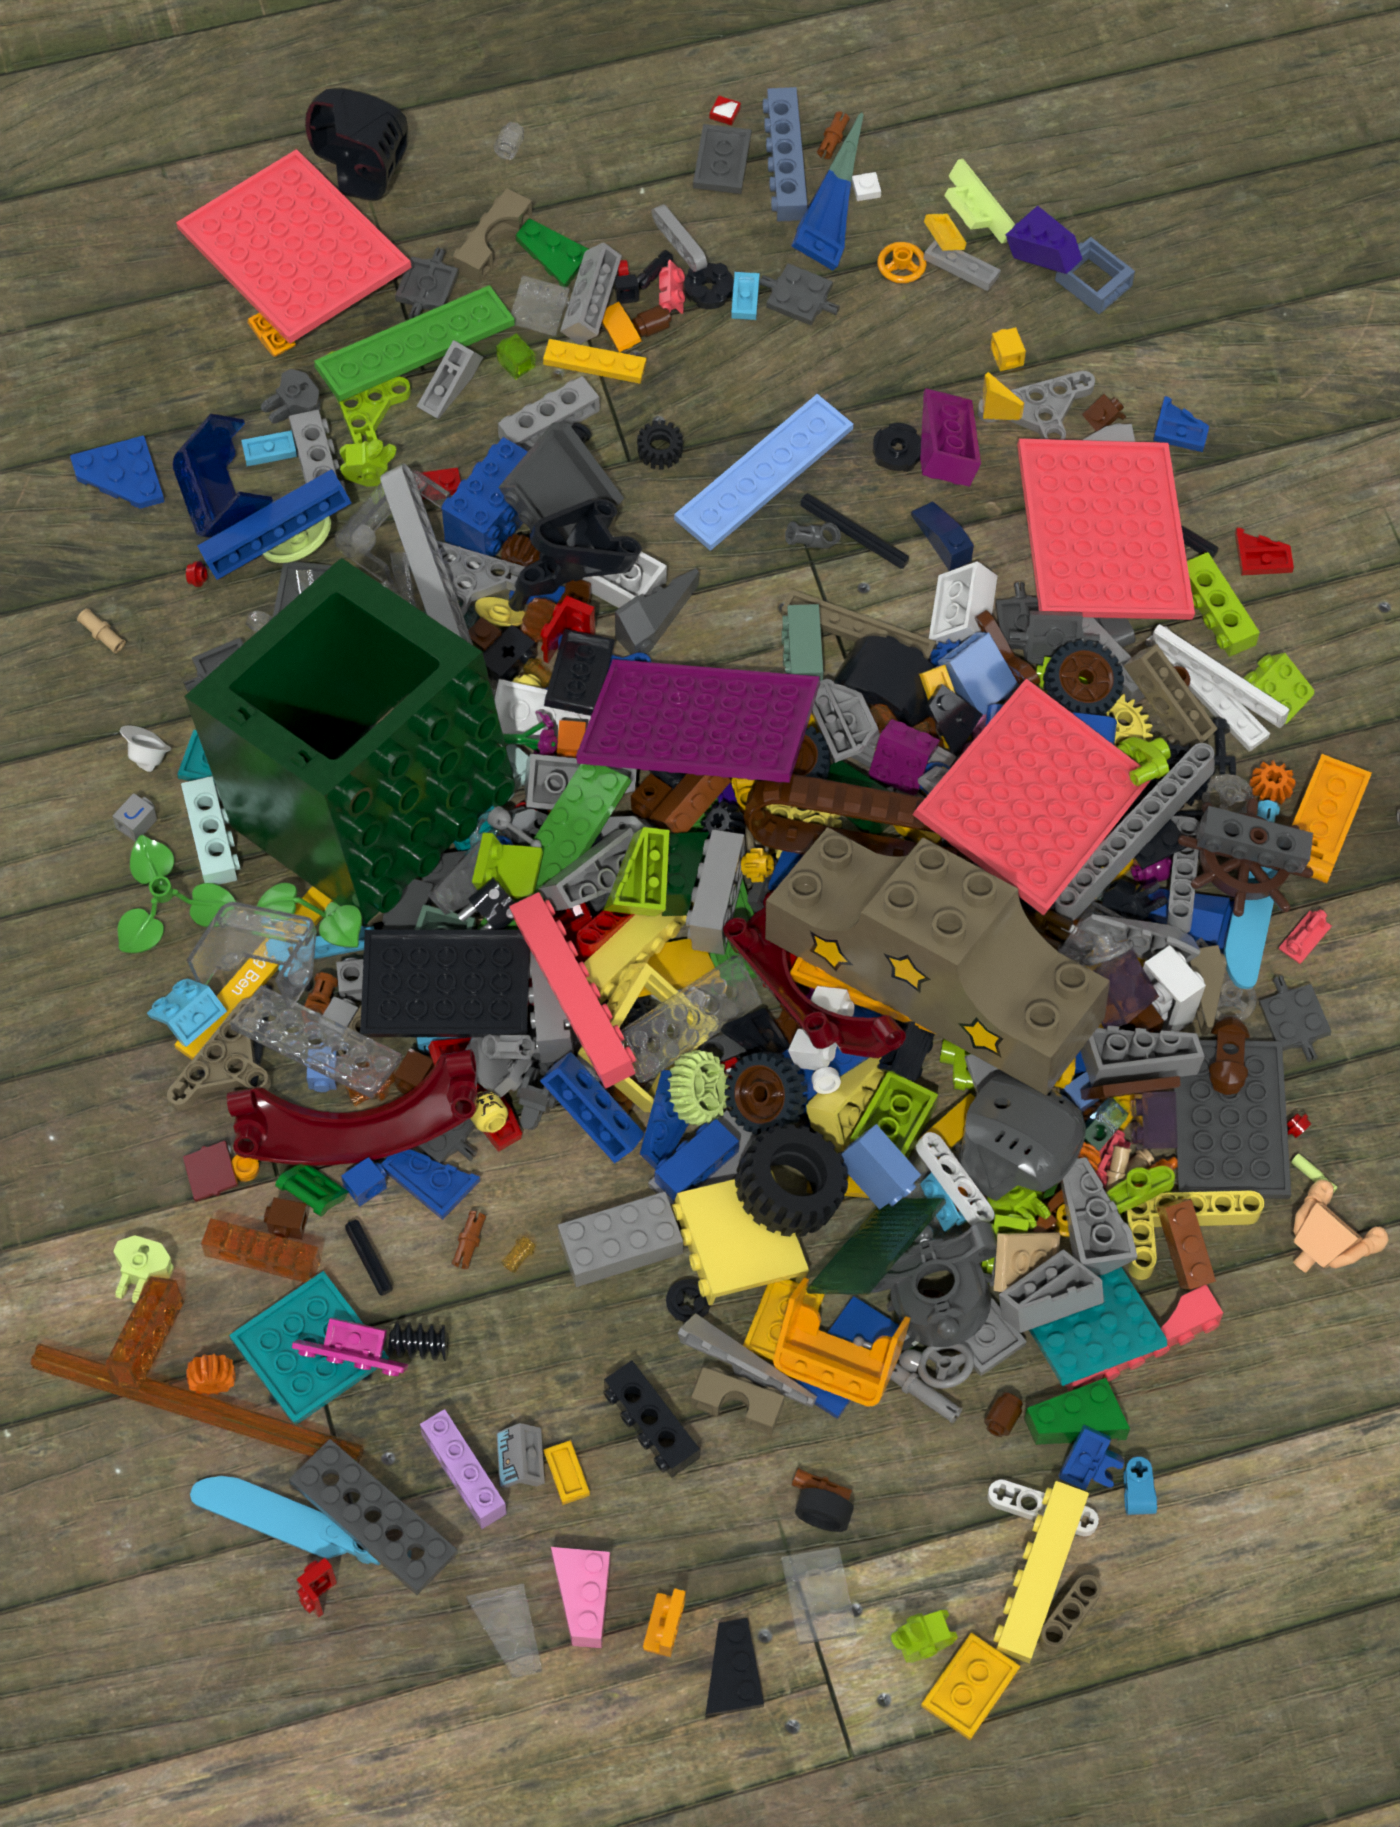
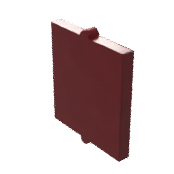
M226 1141L209 1147L203 1146L201 1150L183 1157L194 1201L198 1202L213 1195L219 1196L221 1192L239 1186Z

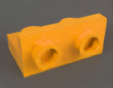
M674 1588L672 1596L657 1593L643 1644L644 1651L671 1657L686 1601V1591Z

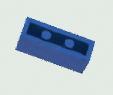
M717 1119L710 1124L705 1123L698 1129L696 1136L692 1140H686L678 1146L676 1153L671 1158H664L658 1163L655 1168V1183L675 1201L677 1193L698 1188L739 1152V1140Z

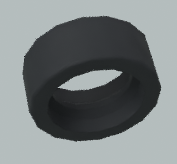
M805 1488L801 1491L795 1514L799 1519L816 1528L832 1532H843L848 1528L854 1506L850 1501L836 1493L818 1488Z

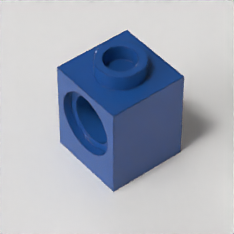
M369 1157L341 1175L343 1187L349 1191V1195L359 1207L387 1188L385 1181L387 1174L378 1162L374 1164Z

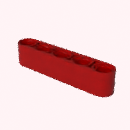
M602 911L577 933L575 949L578 956L575 957L578 963L583 961L584 963L635 914Z

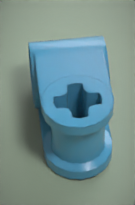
M1134 1457L1129 1460L1123 1474L1126 1515L1156 1514L1157 1497L1151 1463L1144 1457ZM1135 1468L1138 1469L1139 1473L1143 1474L1141 1478H1138L1137 1474L1133 1472Z

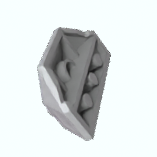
M830 679L820 681L811 713L819 732L827 742L830 757L836 763L861 753L879 733V730L862 693L846 686L835 684Z

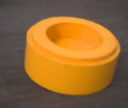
M238 1155L232 1159L237 1180L247 1182L253 1180L258 1175L260 1170L258 1160L243 1158Z

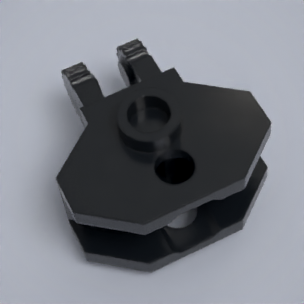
M1120 878L1111 882L1109 889L1105 891L1102 909L1106 916L1115 917L1114 912H1116L1118 918L1147 922L1150 912L1168 903L1166 896H1162L1150 901L1148 895L1155 893L1160 888L1158 882L1154 881L1142 887L1141 884L1134 885Z

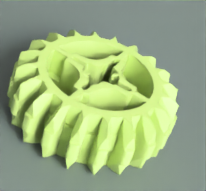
M695 1050L682 1054L679 1059L674 1061L675 1067L670 1069L672 1077L667 1079L670 1082V1089L667 1091L671 1092L669 1102L674 1103L673 1112H678V1118L684 1120L686 1124L702 1126L705 1123L710 1124L715 1119L718 1120V1117L723 1116V1109L727 1108L725 1101L730 1096H725V1089L729 1087L725 1083L729 1074L724 1073L725 1065L720 1064L719 1057H714L712 1052Z

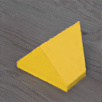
M989 372L986 373L983 385V419L1020 420L1023 416L1024 402Z

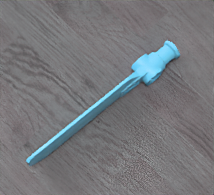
M1270 800L1259 801L1257 816L1274 823L1276 816L1280 812V807L1277 803ZM1260 866L1270 879L1277 874V870ZM1249 872L1248 883H1259L1253 874ZM1270 896L1260 900H1245L1244 914L1241 917H1236L1232 911L1224 955L1227 962L1226 969L1235 986L1241 989L1253 988L1258 979L1274 904Z
M218 1476L205 1478L196 1482L192 1487L190 1493L191 1501L196 1506L321 1558L330 1559L349 1553L356 1556L362 1563L380 1565L366 1550L359 1549L360 1545L320 1511L234 1477ZM409 1550V1552H408V1554H407L408 1557L410 1558V1557H411V1554H412V1550Z

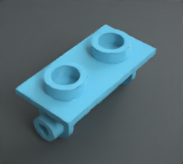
M931 1172L920 1185L944 1232H947L955 1223L957 1226L966 1223L967 1220L960 1211H957L951 1198Z

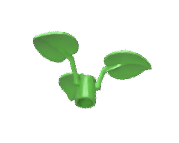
M140 835L131 852L130 870L136 881L141 884H149V890L153 896L151 900L152 908L150 915L145 910L137 908L127 911L121 917L118 924L119 949L125 953H141L156 946L164 933L162 922L154 919L158 902L166 903L173 896L192 905L190 916L195 923L203 927H213L222 923L237 909V903L227 890L212 883L197 885L192 892L193 900L179 893L177 889H173L170 881L165 877L171 873L174 866L172 852L162 843Z
M280 883L271 887L263 894L257 904L256 915L270 924H280L292 917L296 910L295 903H300L324 918L319 925V933L325 941L340 947H358L362 914L353 905L339 906L337 903L331 902L327 905L325 911H322L302 898L296 897L297 888L290 883Z

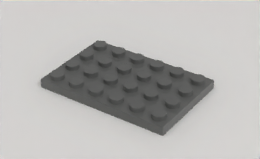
M1199 1040L1205 1057L1198 1074L1180 1077L1181 1086L1173 1088L1177 1192L1256 1191L1263 1199H1290L1291 1181L1282 1041H1245L1244 1066L1248 1069V1077L1245 1080V1085L1237 1094L1225 1095L1215 1091L1210 1081L1209 1066L1216 1062L1217 1040ZM1225 1044L1223 1046V1050L1228 1054H1236L1238 1052V1048L1233 1044Z

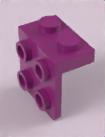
M891 719L880 734L869 770L870 777L915 796L921 786L918 783V778L924 775L928 761L937 750L940 740L928 733L920 732L902 722Z

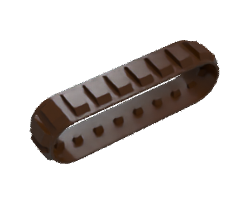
M792 774L790 783L766 780L756 782L748 792L744 820L748 830L761 844L776 850L804 855L827 827L863 847L885 856H907L918 843L781 818L770 814L763 807L772 804L786 805L934 832L913 816V813L925 798ZM954 846L942 847L971 864L974 863Z

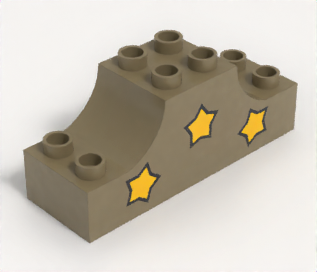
M827 827L766 900V939L802 958L811 965L824 970L827 974L870 998L907 1016L913 1022L1044 1095L1048 1094L1105 1019L1110 980L1055 950L1036 931L1026 917L1020 904L1018 888L925 838L919 841L909 855L892 857L877 854Z

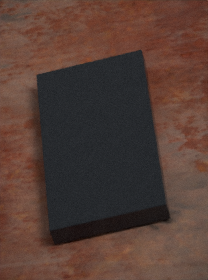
M564 629L544 706L591 716L608 673L615 639Z

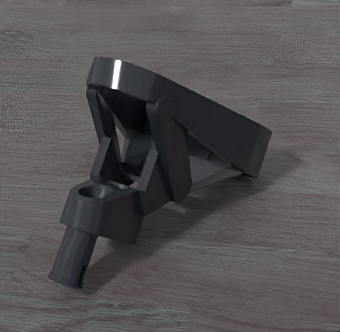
M590 499L538 520L530 533V540L532 545L541 552L539 560L525 567L520 572L514 585L516 590L508 602L509 607L516 612H519V610L523 611L530 596L553 594L558 590L559 586L572 580L579 581L584 577L630 572L642 551V547L632 537H613L608 529L617 515L615 505L606 499ZM576 523L567 541H565L556 528Z

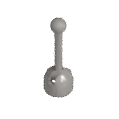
M501 806L495 807L488 815L487 822L493 828L498 830L509 828L531 844V847L541 848L542 844L539 840H533L510 823V814Z
M857 1336L853 1340L856 1346L872 1349L873 1344L864 1341L861 1336ZM914 1349L904 1351L899 1356L900 1365L910 1373H916L922 1352Z

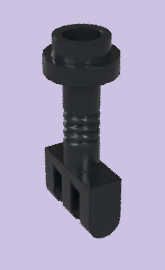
M1214 719L1212 721L1218 728L1213 733L1215 735L1216 756H1214L1215 766H1218L1219 776H1225V766H1229V775L1235 776V756H1226L1225 734L1230 732V725L1226 719Z

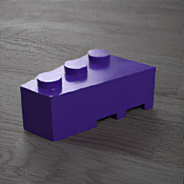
M1038 205L1005 234L1015 259L1064 274L1070 272L1083 260L1075 235Z

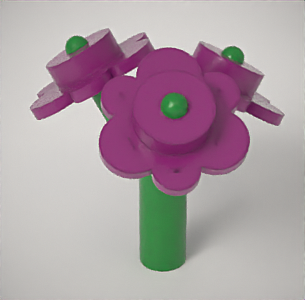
M540 711L535 712L539 722L536 726L522 734H503L505 744L525 745L534 750L533 754L553 756L557 748L558 740L554 736V730L552 729L554 727L552 718L547 714L543 715ZM540 729H544L540 734V739L527 738Z

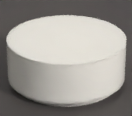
M823 1067L816 1070L811 1078L814 1090L820 1094L832 1093L841 1084L838 1071L832 1067Z

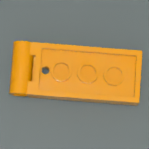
M1321 754L1292 825H1298L1300 830L1313 833L1310 861L1306 867L1311 868L1314 872L1311 878L1327 884L1372 772Z

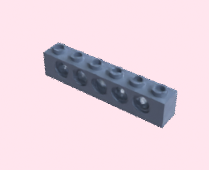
M797 88L767 89V99H763V114L768 113V118H764L765 133L770 134V137L766 138V151L771 152V157H768V172H773V177L769 178L770 192H775V197H771L772 212H776L777 221H797L803 218L807 210Z

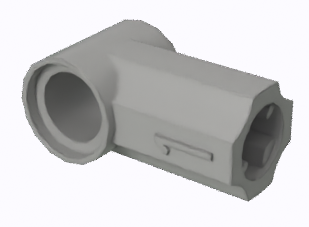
M489 1034L483 1038L481 1049L483 1056L487 1059H529L531 1054L535 1052V1042L530 1039V1035Z

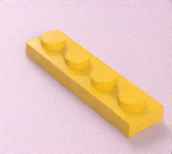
M549 339L543 357V365L641 384L647 364L645 357Z

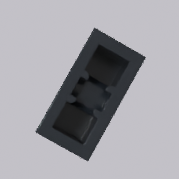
M514 625L508 627L483 652L489 680L496 686L499 679L511 682L525 666H530L536 658L535 641Z

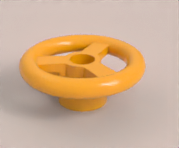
M895 242L882 249L878 256L877 264L879 271L886 279L895 283H910L923 275L927 261L923 259V251L916 245L908 242ZM893 251L892 262L885 265L886 256ZM913 253L919 259V266L912 262ZM897 269H906L913 274L898 276L891 272Z

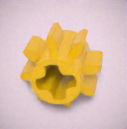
M751 848L750 853H746L741 859V871L747 878H751L752 882H764L765 877H769L773 873V857L768 855V852H764L763 848Z

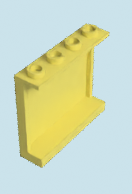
M771 1170L772 1176H773L774 1180L776 1181L775 1176H774V1173H773V1171ZM735 1179L677 1193L674 1204L671 1206L675 1220H679L682 1228L680 1234L683 1239V1245L688 1246L691 1254L689 1256L691 1268L693 1271H697L700 1279L698 1281L699 1291L702 1297L706 1296L708 1305H713L716 1297L787 1279L800 1283L809 1272L795 1233L791 1237L781 1236V1232L776 1231L772 1233L767 1231V1227L762 1223L760 1225L753 1221L754 1216L751 1213L747 1215L742 1208L744 1202L738 1200L736 1192L739 1188L735 1186Z

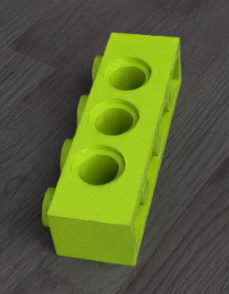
M1207 552L1188 560L1187 566L1194 608L1199 609L1205 626L1213 631L1219 648L1224 649L1227 655L1231 657L1256 646L1260 632L1210 554Z

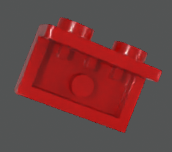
M326 1558L320 1562L315 1560L304 1569V1574L296 1579L299 1586L296 1592L300 1597V1603L309 1614L314 1611L318 1618L323 1615L318 1597L337 1584L333 1567Z

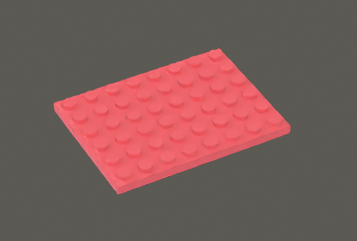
M297 149L176 222L178 230L289 344L412 268L410 260Z
M1019 439L1017 447L1039 611L1082 612L1083 617L1192 620L1195 611L1169 443Z
M1025 679L918 806L913 816L986 872L1018 888L1019 897L1042 915H1045L1151 780L1138 787L1134 785L1130 780L1129 772L1141 767V765L1028 679Z

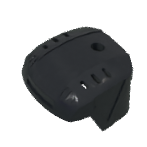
M341 87L330 88L321 92L312 100L306 112L305 127L309 144L316 156L336 165L338 190L343 195L370 201L380 199L385 193L392 175L408 146V124L405 115L397 107L377 96Z

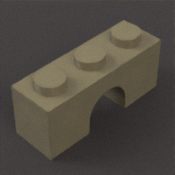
M702 1368L691 1397L692 1408L718 1417L722 1406L726 1402L737 1400L745 1404L748 1409L745 1417V1427L770 1436L773 1435L784 1406V1395H781L777 1389L772 1387L761 1388L755 1386L747 1378L738 1377L736 1379L727 1376L726 1372L719 1368Z

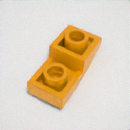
M619 302L605 309L601 323L619 352L630 349L635 344L641 342L639 334Z
M260 313L248 318L247 323L273 357L296 346L295 342L289 344Z

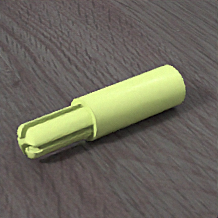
M1299 1153L1291 1161L1296 1168L1313 1182L1318 1180L1331 1182L1319 1169ZM1332 1183V1185H1333V1187H1334V1192H1335V1190L1337 1189V1186Z

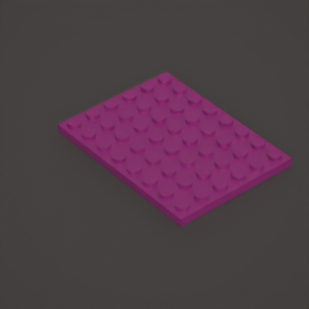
M613 659L576 755L577 764L790 783L819 690L820 677Z

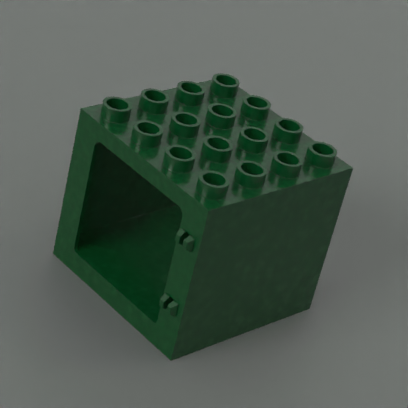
M343 558L334 563L184 696L231 827L339 906L353 905L357 907L362 914V922L365 925L379 912L387 913L398 904L402 896V890L417 876L426 877L432 873L439 863L440 855L454 841L463 842L468 839L474 832L478 819L492 806L504 805L510 799L515 788V781L483 652ZM384 715H386L378 724H376ZM371 725H375L344 755L336 759L340 752Z

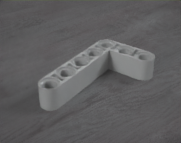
M1173 816L1171 818L1182 835L1198 839L1200 828L1198 820L1183 816ZM1189 847L1174 853L1167 919V925L1178 927L1186 934L1192 927L1195 889L1191 887V881L1196 878L1199 850Z

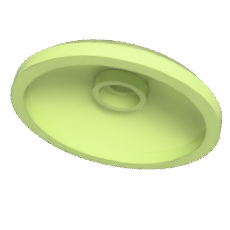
M330 516L262 555L267 560L276 563H291L309 556L326 540L331 528Z

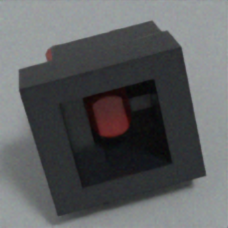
M620 260L617 270L618 276L614 280L616 302L620 304L639 302L638 279L635 274L629 275L627 260Z

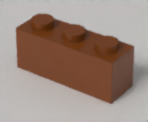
M686 774L649 819L658 829L669 830V833H687L729 785L731 780L728 777Z
M1182 1198L1157 1206V1212L1180 1288L1191 1290L1215 1282L1216 1279L1192 1199Z

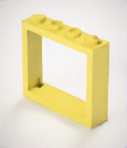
M647 963L630 964L607 1003V1007L613 1017L609 1021L612 1027L618 1025L620 1028L643 987L649 990L687 1025L661 1071L670 1070L675 1067L674 1061L679 1059L682 1054L697 1050L700 1043L705 1040V1035L712 1022ZM581 1047L578 1054L593 1066L584 1048ZM661 1071L648 1093L630 1077L614 1084V1086L644 1112H651Z

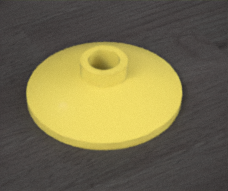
M483 597L475 603L476 613L497 628L521 625L526 618L524 611L519 610V612L512 610L508 605L509 601L502 598Z

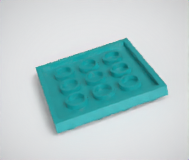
M1122 1267L1107 1274L1096 1275L1102 1280L1104 1303L1029 1330L1062 1386L1167 1347V1338Z
M324 1271L229 1335L230 1340L294 1426L378 1369L372 1366L371 1370L359 1369L354 1367L355 1362L346 1360L343 1361V1364L329 1362L326 1360L327 1356L316 1354L315 1357H306L299 1355V1350L292 1348L293 1342L298 1339L324 1345L330 1318L363 1324ZM383 1350L381 1358L389 1360L388 1355Z

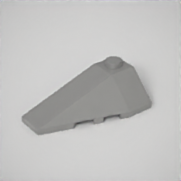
M530 754L526 761L525 774L526 808L552 810L580 764H577V758ZM608 767L629 777L632 781L624 794L635 791L637 769Z
M1095 914L1086 918L1078 926L1079 929L1145 961L1169 945L1184 956L1186 963L1200 954V949L1193 937L1175 926Z
M1086 1157L1078 1158L1070 1171L1061 1180L1072 1254L1076 1260L1095 1275H1103L1136 1260L1137 1252L1131 1229L1122 1220L1117 1211V1206L1113 1201L1111 1202L1106 1194L1103 1184Z

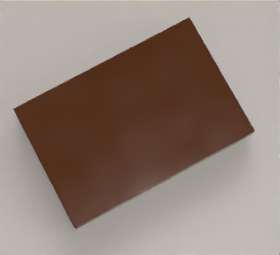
M1180 1076L1102 1085L1083 1089L1080 1092L1081 1099L1086 1101L1179 1088L1181 1083Z

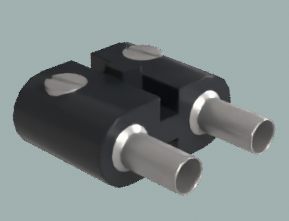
M492 877L468 898L471 903L457 915L464 922L473 913L478 911L488 921L480 930H503L514 920L509 906L517 902Z

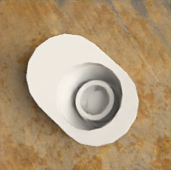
M123 726L120 729V733L128 741V758L147 772H151L156 765H160L165 753L171 751V747L166 745L157 735L137 726Z

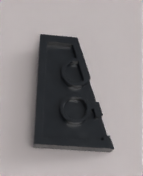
M748 1618L718 1623L705 1717L764 1707Z

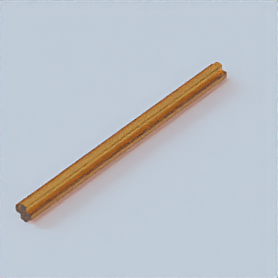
M41 1343L36 1346L35 1353L31 1358L30 1365L34 1369L311 1457L329 1439L336 1443L358 1464L363 1455V1445Z

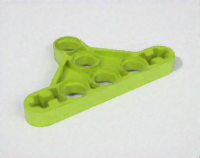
M395 377L340 402L337 400L353 444L363 443L362 436L366 435L367 442L377 439L375 431L390 406L402 403L410 397V383L407 379ZM396 386H403L406 388V390L400 394L394 393L392 391L393 388ZM372 393H380L382 395L376 401L368 398ZM351 399L356 400L358 402V404L352 408L346 407L344 405L346 401ZM358 419L365 421V425L360 428L352 426V423Z

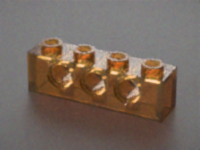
M212 1218L209 1220L201 1242L204 1255L207 1257L303 1283L315 1277L321 1261L319 1248L316 1246Z
M149 1277L105 1363L114 1386L136 1390L141 1389L184 1303L176 1280Z

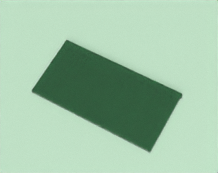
M902 1198L892 1207L889 1203L880 1210L876 1207L806 1288L807 1293L869 1295L946 1204L945 1199Z

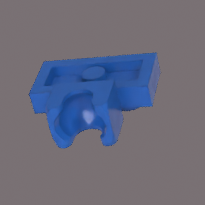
M1084 1425L1059 1473V1479L1086 1490L1093 1478V1481L1110 1488L1114 1486L1112 1474L1105 1470L1109 1467L1122 1469L1124 1459L1121 1455L1107 1449L1111 1442L1110 1436Z

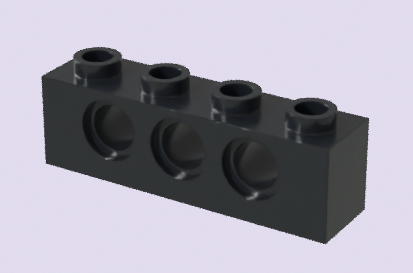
M633 1360L604 1379L605 1390L603 1394L612 1406L616 1404L622 1411L620 1417L629 1428L631 1426L634 1427L638 1433L636 1437L645 1450L650 1449L655 1455V1458H653L654 1462L662 1473L667 1471L672 1478L700 1459L699 1447ZM629 1394H637L640 1399L632 1403L628 1402L625 1397ZM646 1416H653L657 1421L652 1425H647L642 1422V1419ZM664 1438H669L674 1444L670 1447H662L659 1442Z

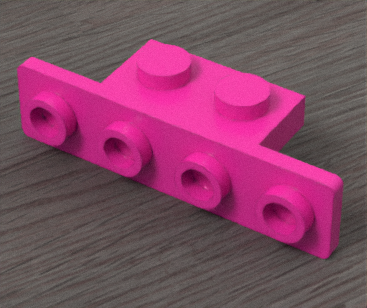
M329 1319L324 1345L299 1339L292 1344V1348L299 1350L298 1354L302 1356L315 1357L316 1354L327 1356L326 1360L333 1363L343 1364L344 1360L355 1362L354 1367L371 1370V1366L382 1369L383 1374L390 1376H399V1373H404L408 1369V1364L381 1358L387 1330L341 1319Z

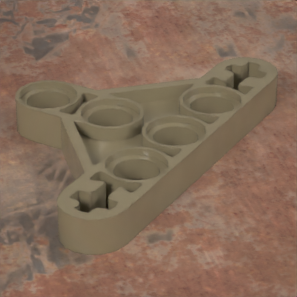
M246 998L237 1004L167 1091V1098L174 1109L186 1110L190 1108L202 1094L242 1087L243 1089L256 1088L250 1085V1081L257 1075L264 1077V1082L258 1087L269 1090L271 1080L268 1073L255 1063L252 1031L263 1017L262 1008L255 999ZM246 1010H249V1011L254 1010V1014H253V1015H251V1014H249V1013H248L247 1015H245L244 1012H245ZM230 1028L239 1029V1034L235 1038L229 1039L225 1037L226 1032ZM221 1049L222 1055L218 1059L211 1060L208 1058L210 1051ZM233 1063H243V1068L240 1072H229V1068ZM204 1070L205 1075L201 1080L194 1081L191 1079L193 1072ZM188 1082V1084H189L193 1089H191L189 1086L187 1087V1086L185 1085V1083ZM178 1093H179L180 1095L185 1094L186 1097H185L184 1099H182V1098L177 1099V1098H176V1095H177Z

